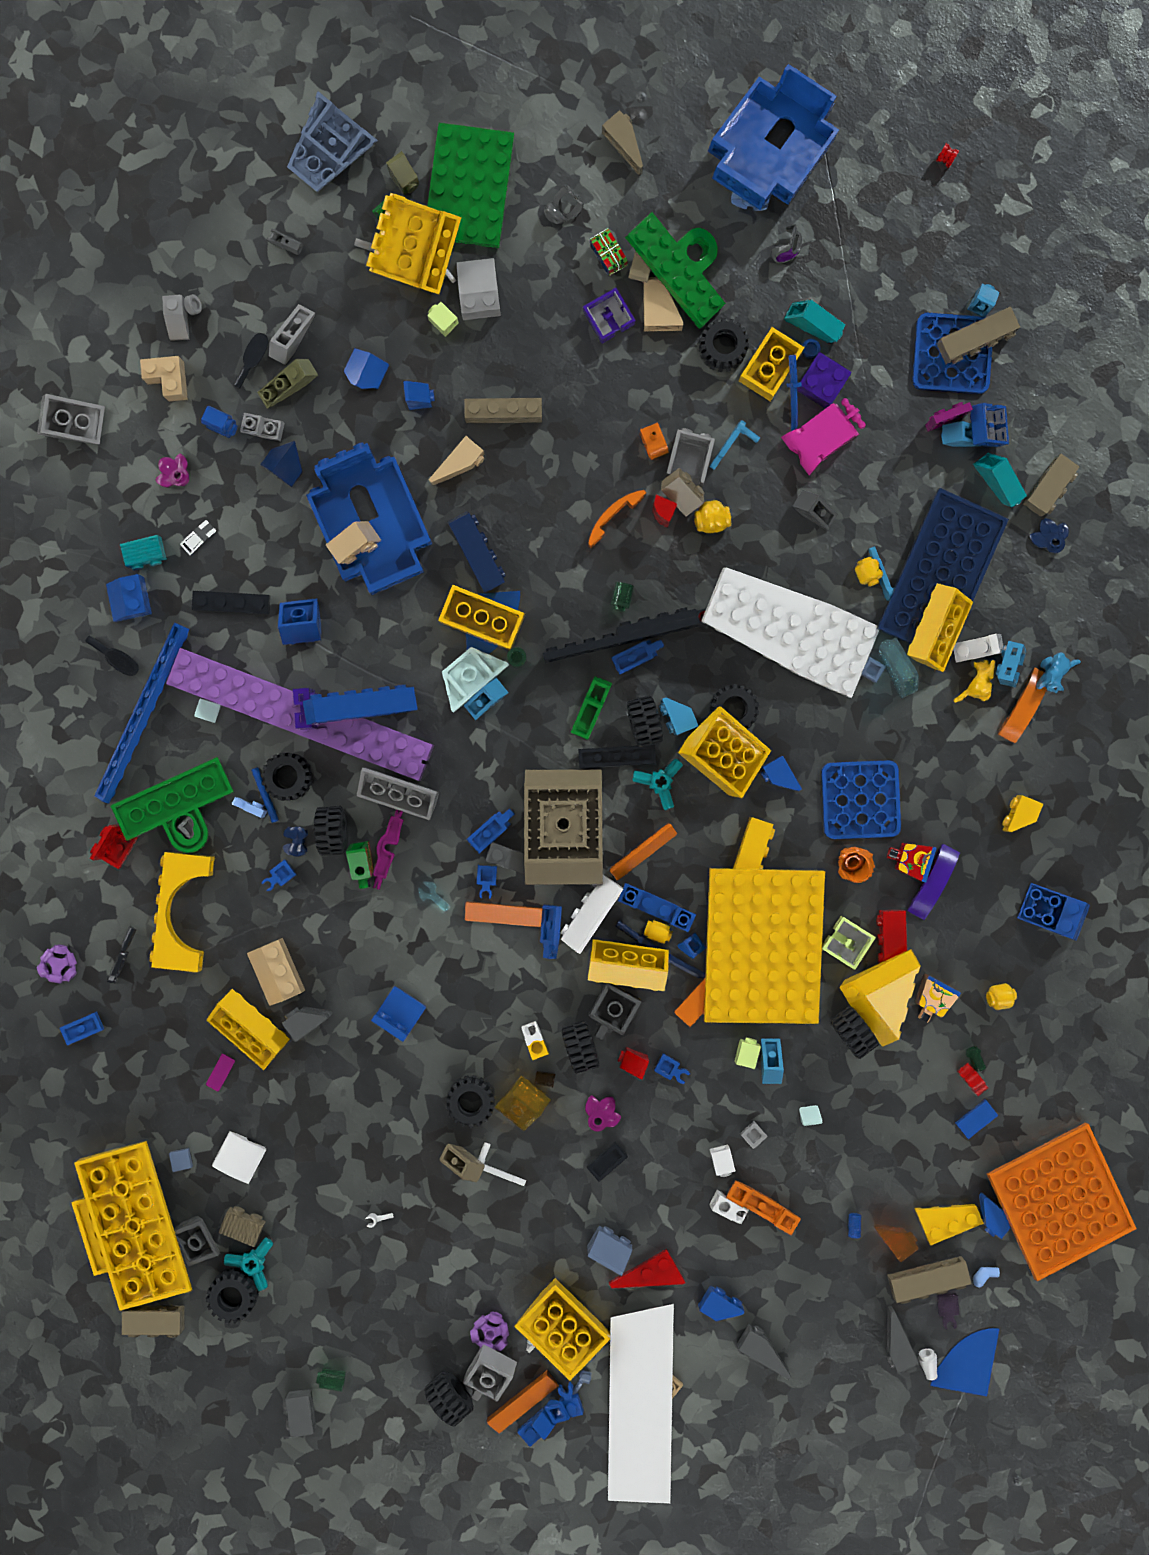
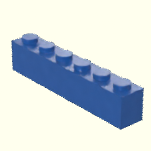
M406 685L394 686L395 689L390 690V687L386 686L378 688V691H373V688L361 690L362 693H356V690L344 692L345 695L333 692L328 693L327 697H322L321 694L310 695L309 700L303 701L306 724L399 714L418 710L414 687L406 688Z

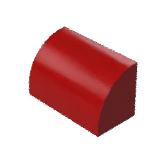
M656 494L653 503L654 517L659 524L668 528L677 503Z

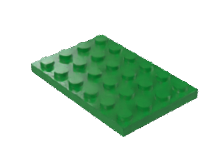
M447 123L438 124L427 206L461 217L455 238L456 243L500 248L515 137L514 132Z

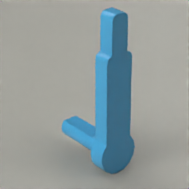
M741 419L709 467L713 470L717 467L740 433L746 435L755 443L759 441L760 437L745 427L746 422Z
M874 546L869 548L868 551L870 557L877 559L880 564L883 576L879 579L885 599L889 601L894 588L890 585L882 561Z

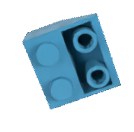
M666 697L660 701L659 709L662 716L666 715L669 721L666 723L670 734L673 733L676 736L698 727L690 707Z

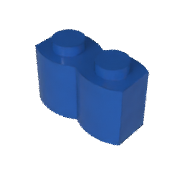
M207 406L201 418L202 424L206 425L207 429L227 438L234 436L238 428L236 420L232 419L231 415L211 406Z

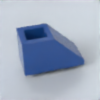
M710 1285L698 1304L699 1311L715 1321L740 1316L745 1312L739 1299L728 1297L725 1295L726 1292L717 1286L714 1288Z

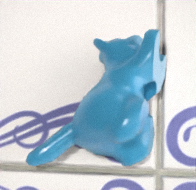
M1062 652L1057 653L1054 657H1046L1041 662V668L1045 669V673L1039 678L1036 688L1042 689L1046 687L1047 691L1055 693L1058 690L1064 691L1061 685L1062 677L1070 668L1080 664L1081 661L1072 660L1070 662V659L1066 658Z

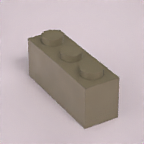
M1063 454L1056 456L1023 505L1040 517L1051 514L1056 507L1055 501L1058 498L1061 499L1066 493L1067 489L1065 487L1069 482L1072 483L1078 476L1076 471L1080 466Z
M139 1305L124 1309L122 1311V1335H128V1337L147 1335L150 1338L158 1337L159 1335H167L169 1338L177 1337L184 1330L185 1306Z

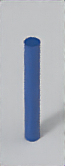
M258 767L254 768L251 771L271 822H277L279 819L269 793L265 791L266 787L262 785L263 778L261 777Z

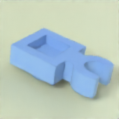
M235 797L232 805L260 818L265 817L267 810L263 809L264 805L256 801L249 803L239 797Z

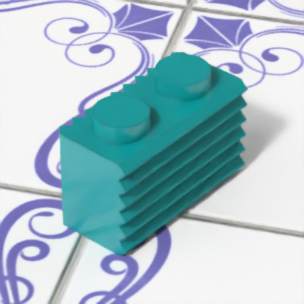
M159 535L120 544L125 566L130 569L132 568L133 571L143 569V565L147 564L151 566L160 565L163 560L167 559L162 538Z

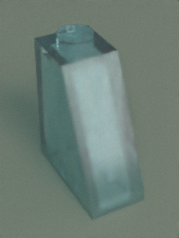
M897 638L884 641L879 646V656L886 666L885 668L898 695L902 699L918 691L919 674Z

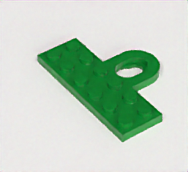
M651 212L625 236L626 240L699 329L726 304L702 274L714 262L718 253L716 240L710 232L702 228H694L676 242L654 213ZM699 244L702 247V253L698 262L692 261L687 255L688 246Z
M216 757L111 805V808L126 841L163 825L174 848L184 853H193L202 849L209 837L207 824L199 808L234 793V790L219 758ZM181 816H189L193 820L194 836L191 839H185L182 834L177 832L176 821Z

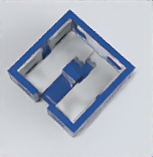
M987 403L973 405V410L970 414L973 445L987 447L1008 445L1006 406H992V404Z

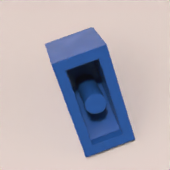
M403 381L405 401L409 410L432 408V401H435L434 390H430L429 384Z
M783 756L761 767L762 772L760 774L765 782L769 781L772 785L794 791L802 789Z
M981 1192L979 1199L981 1218L986 1226L984 1230L991 1236L997 1235L1002 1239L1011 1228L1003 1209Z

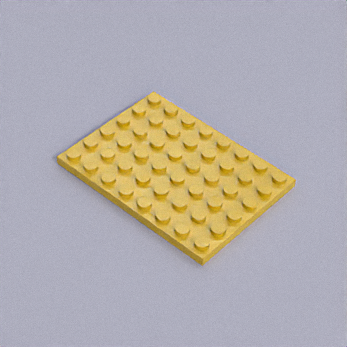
M709 868L704 1022L819 1024L825 871Z

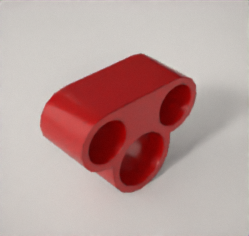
M968 1063L957 1071L977 1096H980L988 1089L985 1081Z

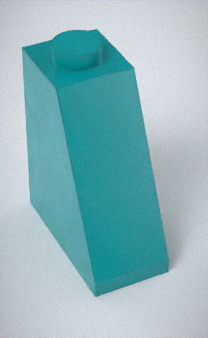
M813 300L793 302L784 317L786 322L826 343L837 342L842 337L845 327L843 322Z
M987 453L973 464L1002 504L1010 507L1017 506L1027 496L1007 458Z

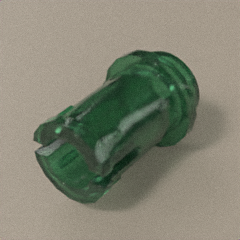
M977 1046L968 1048L966 1056L970 1058L976 1072H978V1069L979 1071L985 1070L986 1065L980 1054L981 1049H978Z

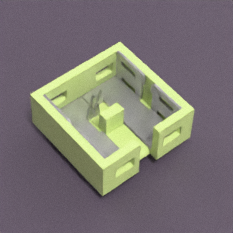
M840 916L833 927L835 930L833 935L827 936L822 944V949L855 970L876 937L845 917Z

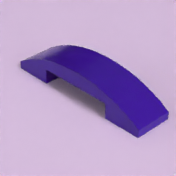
M945 844L941 845L927 881L923 883L918 894H915L907 909L908 912L925 920L944 890L957 863L960 852Z

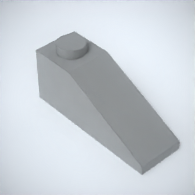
M298 304L270 340L269 357L286 365L296 352L315 317V313Z

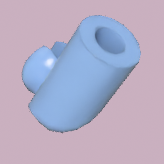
M979 1268L973 1276V1284L980 1288L989 1277H999V1268Z

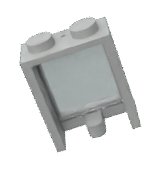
M678 429L666 477L680 468L691 476L692 482L696 486L699 485L702 488L715 439L706 433L699 435L693 433L690 429Z

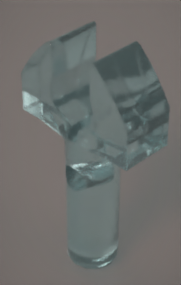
M423 882L430 888L431 894L425 893L419 887V897L422 900L432 899L441 909L447 911L450 906L436 894L435 888L437 885L433 882Z

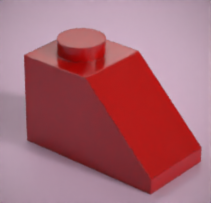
M626 1047L625 1051L621 1050L617 1060L620 1062L619 1066L621 1069L639 1079H643L649 1064L648 1055Z

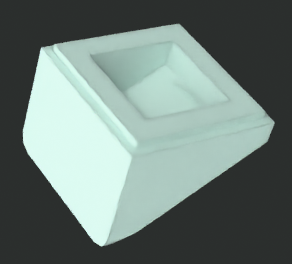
M200 698L194 717L215 723L221 705Z
M817 1105L799 1108L800 1120L804 1126L822 1124L821 1114Z

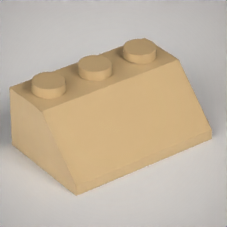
M283 938L247 953L269 1006L305 991Z

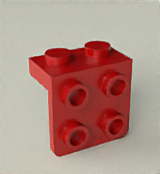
M119 824L105 826L100 833V841L98 844L95 843L90 851L92 854L90 859L93 861L103 860L115 868L121 869L138 837L126 841Z

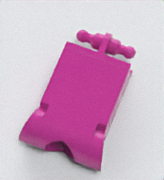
M847 398L841 400V404L846 408L847 416L837 404L833 403L801 428L781 437L788 448L799 456L800 464L809 476L822 461L859 435L849 421L850 419L856 422L860 429H864L866 426L865 422L861 420L860 410L855 408L854 405H850Z

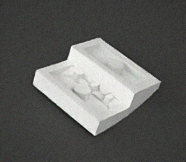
M229 1131L212 1167L249 1184L266 1148L248 1141L247 1137Z

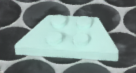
M470 647L444 669L442 674L451 711L454 713L482 687L509 666L508 662Z

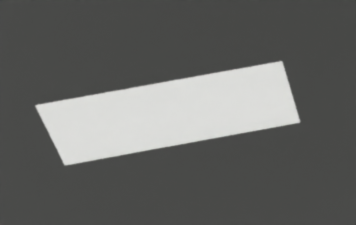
M674 1304L611 1317L608 1501L670 1503Z

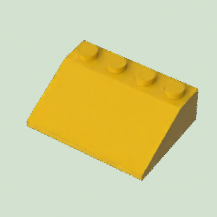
M719 706L687 737L678 753L729 796L743 798L771 750Z
M556 1278L539 1294L514 1325L569 1381L611 1339L610 1331Z

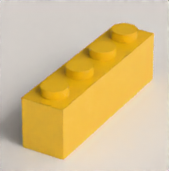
M749 817L733 869H763L761 862L763 857H767L769 847H767L768 840H772L775 833L774 824Z

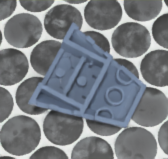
M319 91L316 94L315 103L309 111L307 123L301 131L300 140L296 144L287 166L317 192L378 141Z

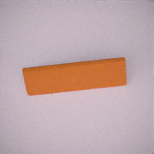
M667 823L609 868V871L616 880L621 879L675 837L677 832L670 823Z
M466 901L465 921L541 927L543 908Z
M705 979L674 1012L689 1027L704 1013Z
M546 1370L487 1417L488 1425L496 1432L501 1433L555 1390L559 1384L549 1371Z

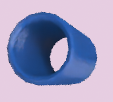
M849 1214L848 1236L850 1238L861 1237L862 1217L860 1214Z

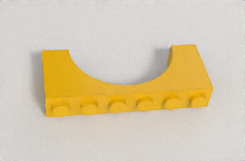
M170 851L164 852V855H162L160 865L163 867V870L158 880V885L161 887L160 893L157 894L156 898L158 913L156 912L154 916L156 932L154 931L152 934L154 949L150 953V962H152L153 968L189 972L202 971L204 951L189 947L177 936L171 923L170 909L175 894L186 882L196 877L213 876L215 856Z

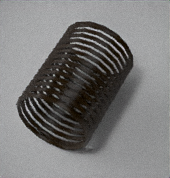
M537 1071L534 1084H539L540 1086L547 1085V1087L551 1086L553 1088L556 1074Z

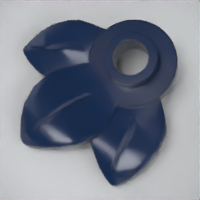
M1043 518L1040 523V532L1030 534V539L1038 548H1046L1050 553H1059L1065 547V539L1068 537L1069 529L1065 523L1056 525L1051 519ZM1057 541L1059 545H1053L1052 542Z

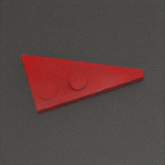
M667 1249L628 1270L622 1276L620 1275L609 1281L611 1288L680 1285L685 1283L682 1274Z

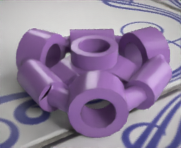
M54 945L53 948L47 949L40 957L41 962L37 966L40 977L47 978L49 982L60 984L63 981L69 982L77 974L75 968L77 962L74 954L70 953L67 949L68 946ZM54 953L66 955L64 958H58L54 956ZM46 963H49L52 968L51 974ZM66 966L71 967L63 976L61 975L62 970Z
M490 1312L486 1316L482 1315L474 1323L473 1329L470 1330L472 1343L480 1346L479 1349L484 1344L500 1352L508 1344L507 1336H509L507 1322H504L502 1315L497 1312ZM488 1320H489L491 1323L499 1324V1326L496 1327V1326H491V1325H489V1324H488ZM478 1329L483 1331L484 1339L480 1341ZM497 1336H502L494 1345L492 1344V1341Z

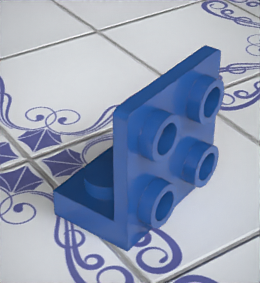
M394 986L371 1021L404 1042L426 1006Z

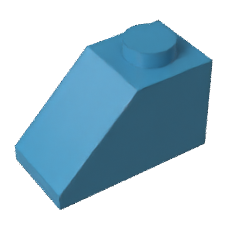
M982 283L967 310L981 317H986L995 306L999 292L992 285Z
M960 421L942 425L941 438L944 445L952 447L978 446L973 445L971 423Z
M495 678L482 687L464 704V707L477 720L509 692Z
M761 1039L762 1084H782L784 1068L780 1039Z

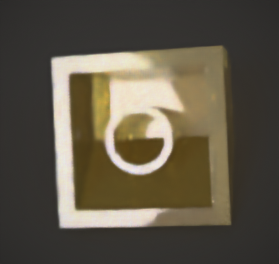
M520 1076L495 1105V1108L525 1131L541 1116L551 1099L532 1085L529 1080Z

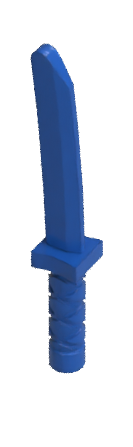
M789 355L790 383H786V385L790 388L791 431L798 427L797 387H801L802 383L797 381L796 355Z

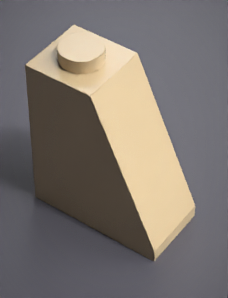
M650 277L647 283H643L644 331H682L683 320L669 291L657 277Z

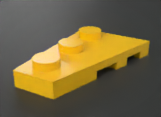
M975 1204L951 1205V1207L937 1206L923 1209L914 1208L930 1246L984 1224Z

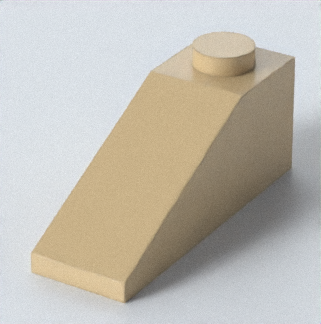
M465 436L430 477V483L434 486L473 469L475 465L478 467L485 459L483 457L485 455L484 450Z

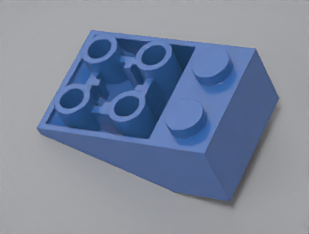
M1031 883L1018 919L1077 941L1090 905Z

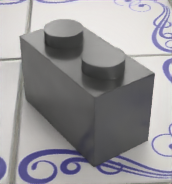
M312 1389L289 1392L283 1401V1407L288 1415L286 1429L287 1431L290 1430V1437L313 1435L317 1426Z

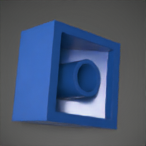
M136 574L121 577L106 584L113 622L152 614L143 576Z
M318 598L280 603L278 629L283 645L321 640Z

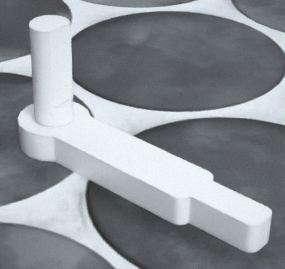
M484 1142L478 1160L483 1164L491 1145ZM484 1164L485 1168L483 1171L522 1186L526 1183V1180Z

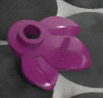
M178 454L174 460L169 457H163L159 460L158 466L162 473L155 481L160 486L166 488L173 485L185 486L189 482V473L186 470L188 461L185 456Z
M592 1095L588 1098L585 1111L589 1116L588 1126L591 1130L599 1132L605 1127H614L619 1123L621 1116L614 1112L616 1105L614 1097H606L600 1102ZM596 1118H599L601 1120L600 1125H596L594 1123V1120Z

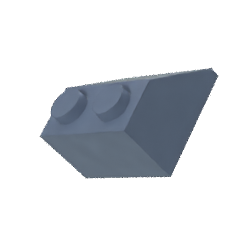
M598 1226L587 1245L588 1257L622 1276L633 1250L632 1244H630L631 1241L626 1237L616 1236L612 1229L606 1226L604 1228Z

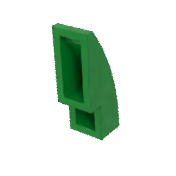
M597 676L594 677L571 733L587 740L589 739L612 686L611 682Z

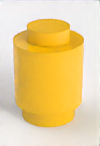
M648 920L643 935L648 936V939L665 944V941H670L673 931L670 930L671 926L655 920L653 922Z

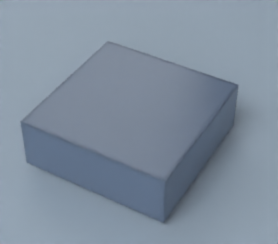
M868 657L861 675L877 683L886 666Z
M189 1148L169 1153L173 1172L193 1167Z

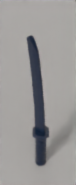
M619 920L616 923L615 927L633 938L638 946L642 945L644 947L661 949L645 939L643 934H637V932ZM669 954V963L697 978H705L704 972Z

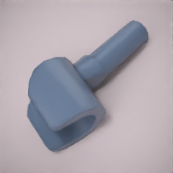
M581 1371L579 1381L573 1389V1395L578 1392L583 1383H590L591 1372Z

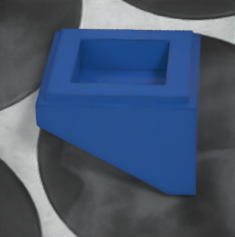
M693 933L677 945L691 959L706 949L696 933Z
M548 1401L545 1409L553 1424L570 1419L562 1401Z

